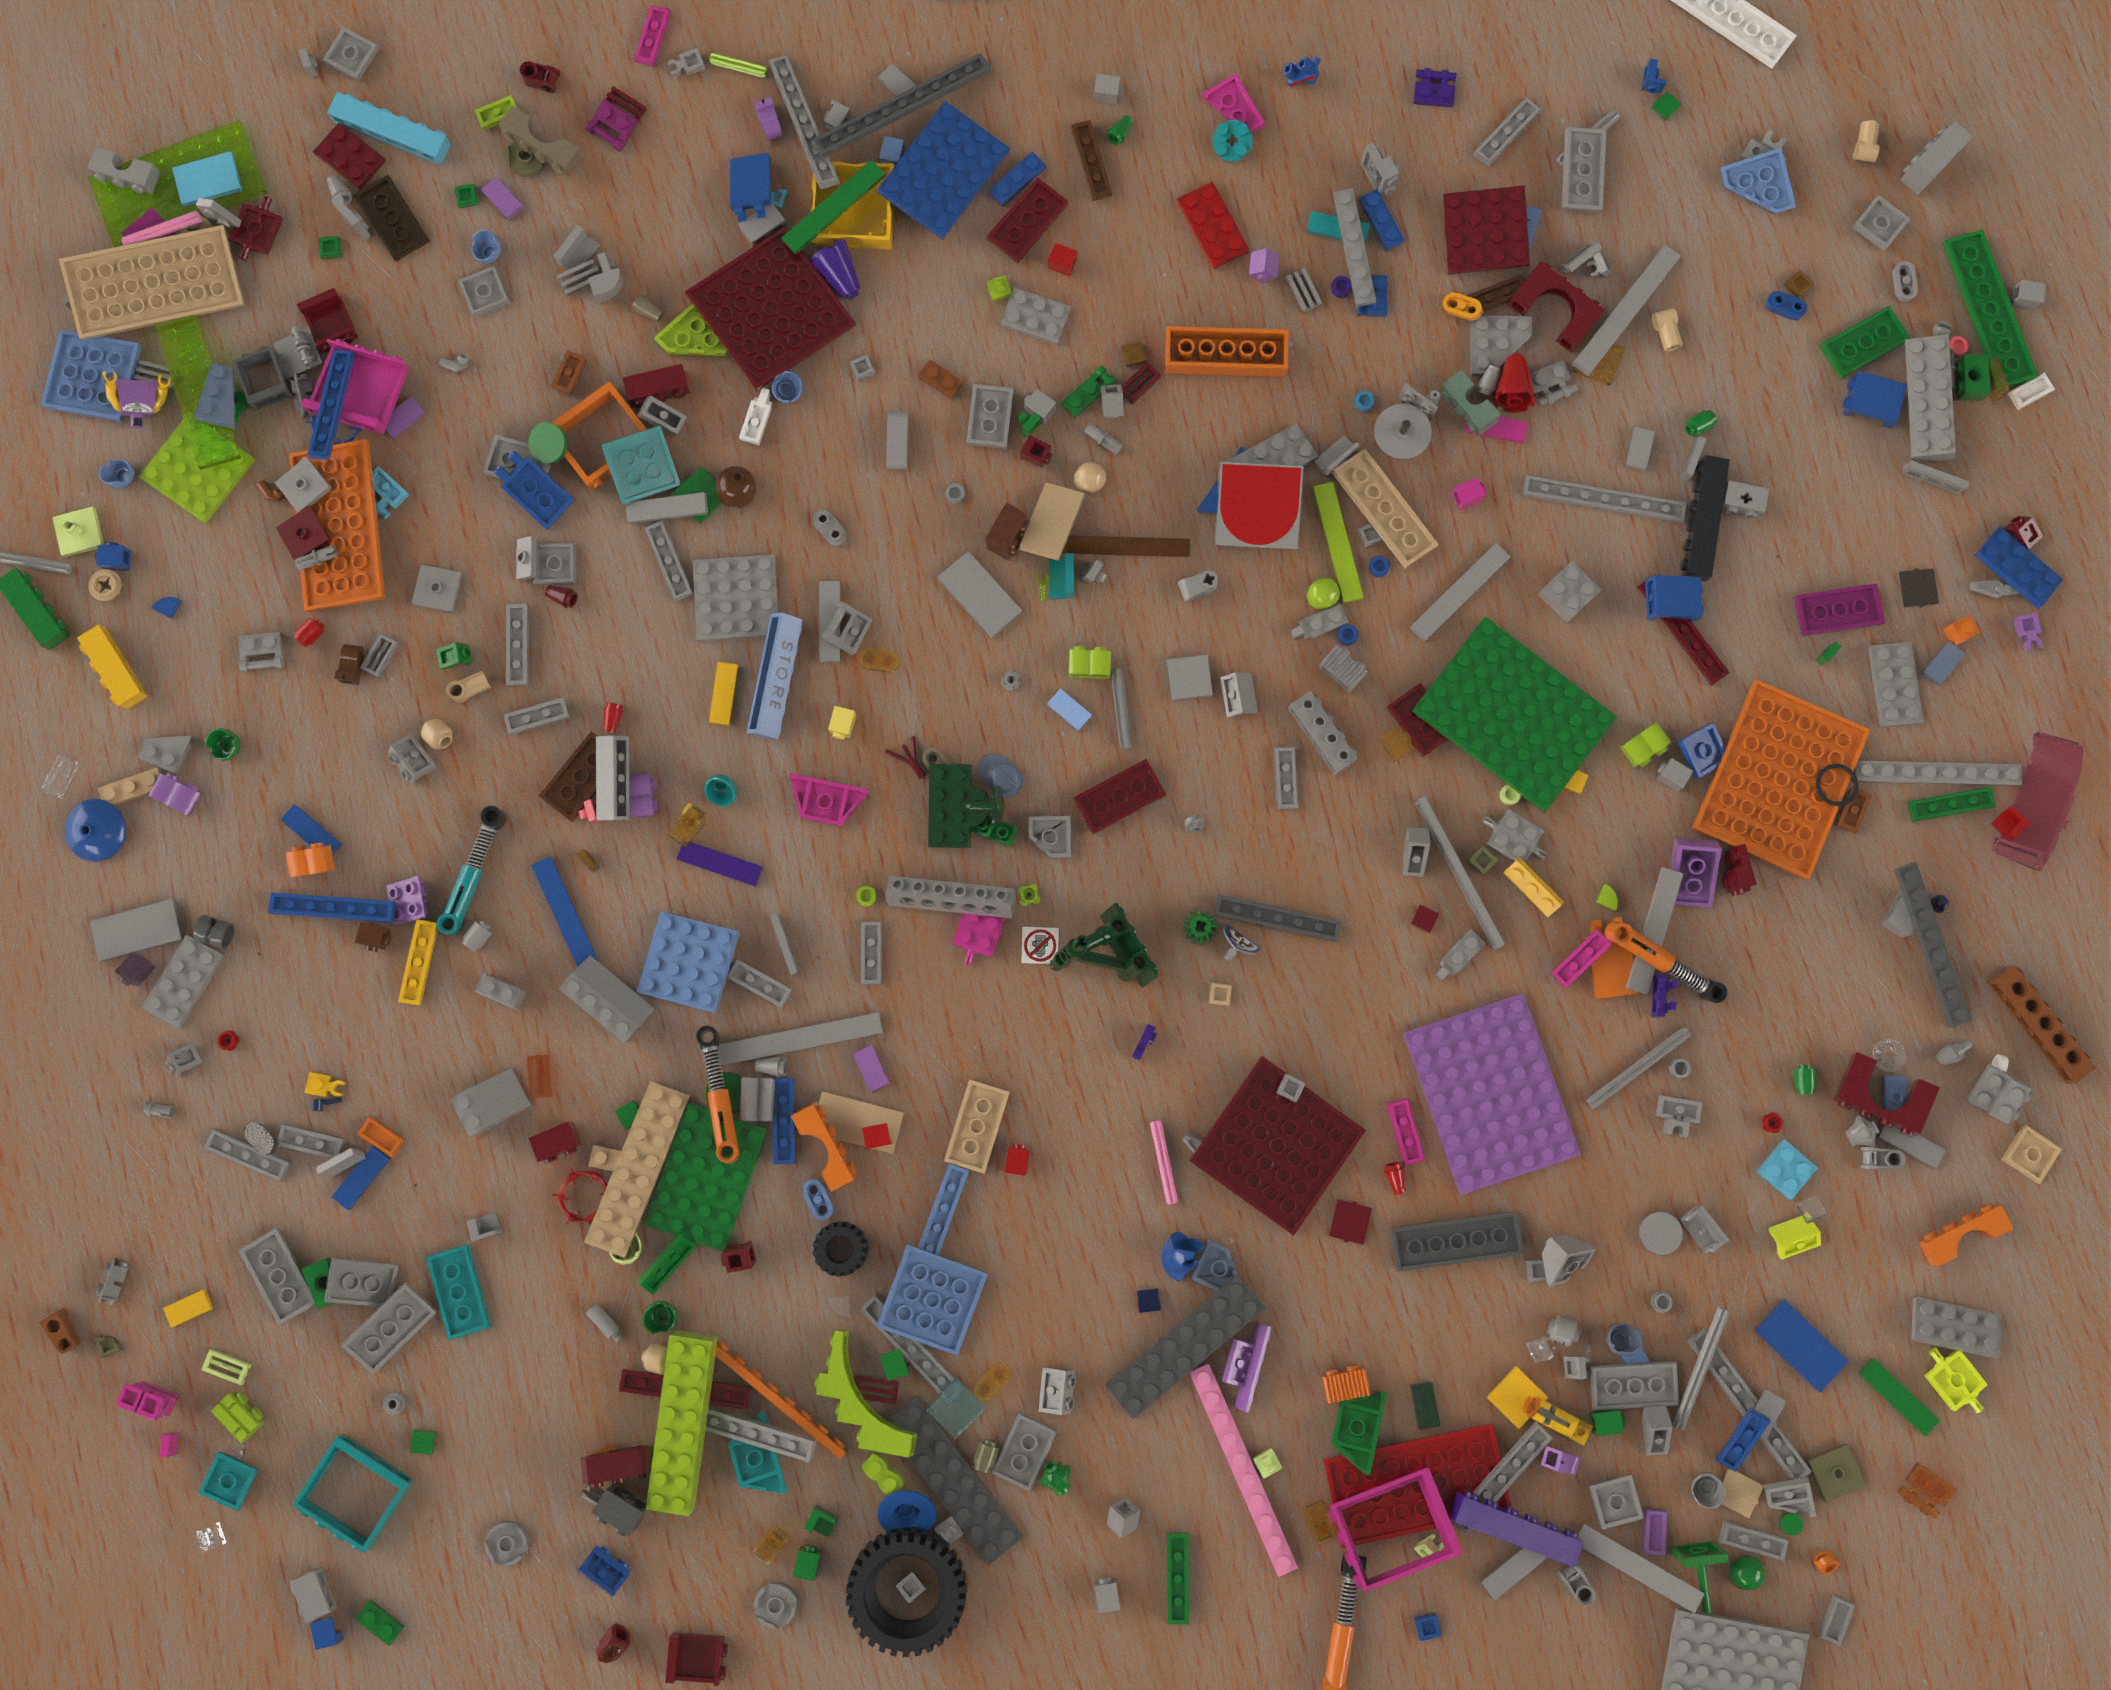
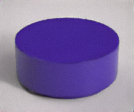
M1345 276L1336 277L1331 285L1332 293L1338 298L1348 296L1352 289L1350 279Z

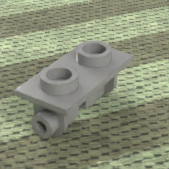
M294 372L293 379L290 380V389L296 395V399H294L295 409L297 412L300 411L302 419L304 414L307 413L301 406L304 398L311 399L312 395L307 396L306 394L313 393L311 379L307 374H302L297 378L296 372Z
M112 1258L111 1263H106L102 1274L106 1276L103 1284L99 1283L95 1296L98 1297L97 1303L100 1304L101 1299H105L104 1303L108 1305H113L114 1302H117L121 1286L115 1285L114 1281L123 1283L129 1269L127 1262L119 1261L118 1264H115V1258Z

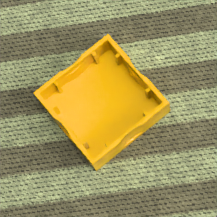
M832 161L839 178V184L821 190L813 173V205L811 212L867 163L849 164ZM875 163L885 173L886 177L894 168L893 163ZM886 177L811 241L812 247L828 246L829 248L834 246V242L845 240L848 248L892 250L894 204L877 193V189Z

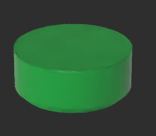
M1786 1512L1780 1517L1779 1526L1784 1533L1795 1536L1802 1531L1803 1521L1799 1515Z

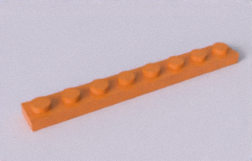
M722 1340L717 1342L716 1357L841 1460L848 1450L845 1448L846 1443L837 1436L834 1439L828 1434L830 1430L822 1423L817 1425L811 1420L813 1416L805 1409L799 1410L795 1406L796 1402L788 1395L784 1397L778 1392L779 1388L774 1383L764 1381L761 1378L763 1376L762 1373L754 1367L750 1369L746 1366V1360L739 1354L734 1356L728 1351L730 1347Z

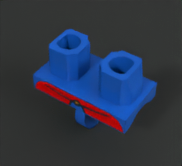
M1317 56L1311 59L1303 57L1295 65L1291 62L1285 64L1284 75L1288 77V85L1293 87L1304 82L1308 85L1314 84L1319 76L1318 64L1321 59Z

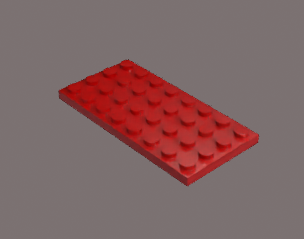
M1492 1423L1376 1447L1369 1476L1360 1471L1343 1455L1323 1459L1332 1503L1429 1467L1448 1516L1457 1492H1473L1501 1461ZM1418 1481L1341 1510L1354 1545L1436 1528ZM1508 1489L1497 1501L1499 1503L1498 1506L1504 1509L1506 1506L1512 1507Z

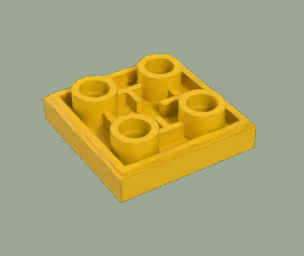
M1517 1366L1486 1397L1518 1429L1530 1418V1410L1535 1412L1538 1410L1539 1406L1534 1404V1402L1538 1398L1545 1401L1548 1399Z

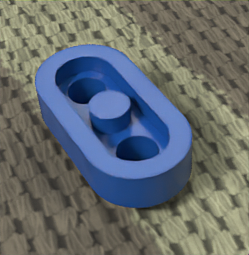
M1781 291L1772 292L1765 302L1766 308L1770 312L1791 320L1801 319L1807 311V305L1802 299ZM1775 298H1778L1781 303L1776 302ZM1794 305H1797L1800 310L1795 309Z

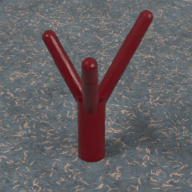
M914 736L911 737L912 755L905 744L902 745L909 759L888 749L885 750L886 754L909 764L919 779L926 776V773L917 761Z

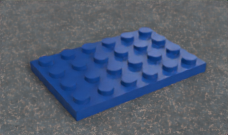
M944 101L879 186L877 193L943 240L1009 153L1010 148L947 101Z

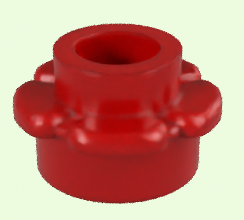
M227 1030L219 1035L217 1042L222 1050L232 1051L239 1043V1037L235 1035L234 1031Z
M1770 1112L1762 1118L1763 1129L1766 1132L1778 1133L1781 1130L1783 1120L1777 1113Z

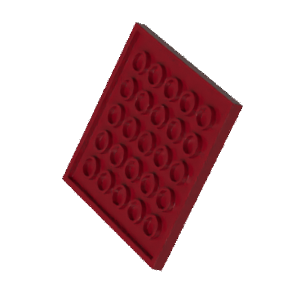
M785 227L685 291L687 298L756 392L772 382L777 375L789 371L856 326L855 321L805 253L801 250L795 255L782 241V237L788 232Z
M1261 1056L1188 1161L1294 1236L1366 1130L1305 1086L1296 1103L1277 1094L1276 1091L1284 1075L1287 1073Z

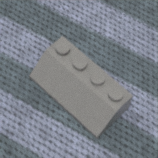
M591 955L570 974L559 988L623 1043L629 1042L655 1010L654 1007Z

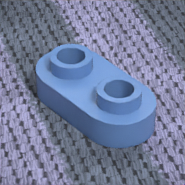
M817 1179L808 1180L803 1186V1195L813 1216L818 1220L829 1219L833 1214L834 1207L823 1183ZM812 1186L818 1188L816 1194L811 1193L810 1189ZM821 1205L827 1208L824 1214L819 1211Z

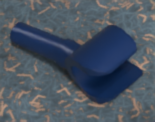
M342 1098L314 1099L311 1102L310 1110L323 1111V1104L340 1103Z

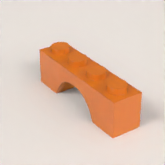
M816 1101L795 1112L791 1118L800 1135L815 1136L825 1144L828 1150V1163L821 1174L832 1192L853 1181L856 1178L855 1173H857V1169L852 1161H848L845 1155L847 1154L846 1148L842 1142H838L834 1126L827 1122L825 1118L827 1114L824 1107L818 1105Z
M1992 1203L1980 1207L1981 1211L1975 1214L1973 1212L1965 1214L1961 1217V1221L1947 1223L1942 1226L1943 1230L1937 1233L1932 1231L1925 1234V1239L1918 1243L1931 1266H1941L1957 1258L1958 1243L1961 1237L1969 1231L1976 1230L1987 1238H1997L2013 1230L2014 1227L2002 1205H1993Z

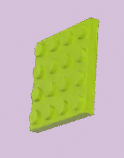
M188 413L138 477L206 524L256 459L205 423L196 421L194 416Z

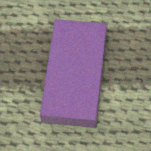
M497 177L481 189L485 196L508 220L524 208Z
M411 396L393 410L386 430L395 438L426 413Z
M873 1045L853 1053L870 1092L890 1084Z
M1644 1508L1643 1554L1666 1556L1667 1510Z

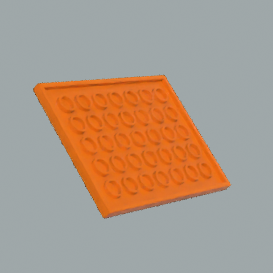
M1753 680L1726 744L1725 752L1721 756V762L1716 768L1691 829L1732 848L1737 845L1746 844L1750 856L1806 881L1809 880L1839 809V806L1824 802L1818 795L1815 786L1816 777L1820 770L1831 764L1845 765L1854 772L1870 729L1760 680ZM1840 768L1826 771L1820 780L1821 791L1825 797L1831 801L1841 802L1851 779L1850 774Z

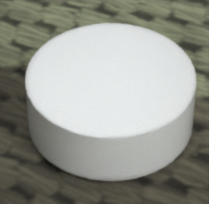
M1998 1054L1994 1057L1991 1065L2006 1072L2009 1063L2008 1057Z

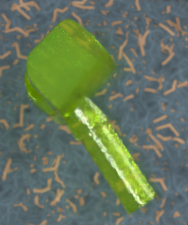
M1040 572L1037 573V580L1040 584V601H1045V588L1050 580L1047 572L1045 580L1040 579Z

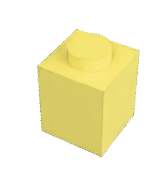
M834 706L828 728L832 737L844 740L845 737H851L856 718L854 710Z

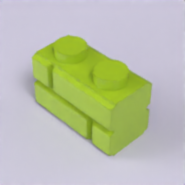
M234 1391L227 1394L211 1410V1413L242 1443L247 1441L265 1421L262 1418L263 1413L258 1408H252L247 1403L249 1399L244 1393Z

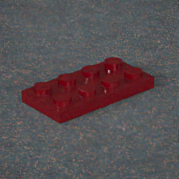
M1037 177L987 235V240L1015 262L1019 263L1069 205V201Z
M1144 759L1073 797L1094 835L1165 797L1166 793L1147 759Z

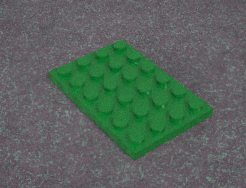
M687 1102L644 1225L675 1236L681 1232L693 1242L723 1252L730 1241L768 1129L733 1118L740 1156L736 1162L727 1164L720 1161L716 1155V1143L710 1110ZM722 1121L725 1141H727L724 1121ZM726 1147L723 1150L725 1158H730L733 1155L732 1147Z

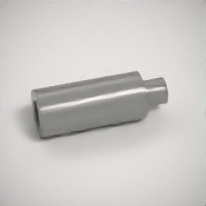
M598 1303L585 1313L608 1339L612 1337L617 1343L623 1337L618 1332L620 1327Z

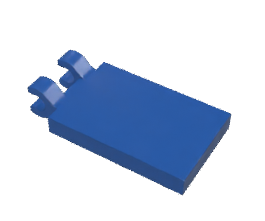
M769 152L730 159V207L732 212L734 211L735 215H738V222L747 220L746 209L754 208V211L757 212L758 219L765 218L766 206L771 205V157Z
M512 451L508 458L517 466L510 473L502 466H499L494 471L504 481L500 487L548 530L575 499L533 459L527 457L524 460L516 451Z

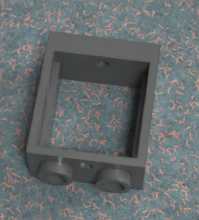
M271 346L261 347L254 353L243 354L238 359L233 360L247 402L255 411L294 397L277 352ZM273 361L281 384L254 393L246 370Z

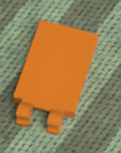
M1617 917V918L1610 919V923H1611V922H1622V923H1623L1622 917ZM1601 920L1589 922L1591 934L1598 929L1605 936V931H1602ZM1619 928L1616 932L1618 938L1621 936L1622 933L1621 928ZM1611 942L1613 945L1590 966L1595 999L1639 994V992L1626 989L1634 961L1633 954L1616 943Z

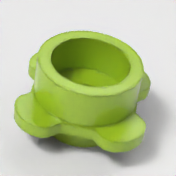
M1036 884L1026 887L1020 886L1018 888V893L1021 895L1020 904L1022 906H1027L1030 903L1038 904L1040 902V897L1037 893L1038 886Z

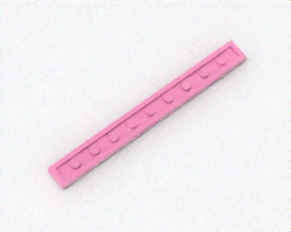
M1209 1363L1193 1369L1189 1374L1278 1577L1298 1569Z

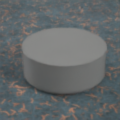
M952 483L947 486L945 497L950 504L958 505L964 501L966 494L961 484Z

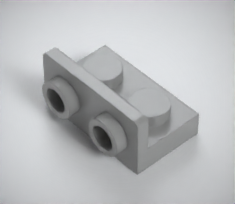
M412 733L390 745L388 752L389 760L393 765L398 766L402 777L409 781L411 785L416 784L418 778L435 769V763Z
M1043 1367L1038 1412L1057 1415L1071 1414V1410L1074 1407L1073 1388L1076 1385L1075 1370Z

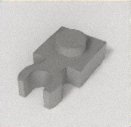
M697 48L679 54V61L670 60L667 62L669 69L677 68L671 72L673 78L679 77L684 71L688 76L706 69Z

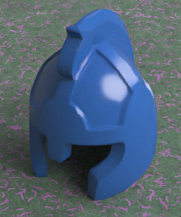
M1181 1232L1172 1233L1165 1242L1161 1255L1166 1273L1177 1282L1185 1278L1186 1273L1193 1270L1198 1264L1199 1260L1195 1254L1196 1252L1203 1251V1243L1195 1238L1189 1239Z

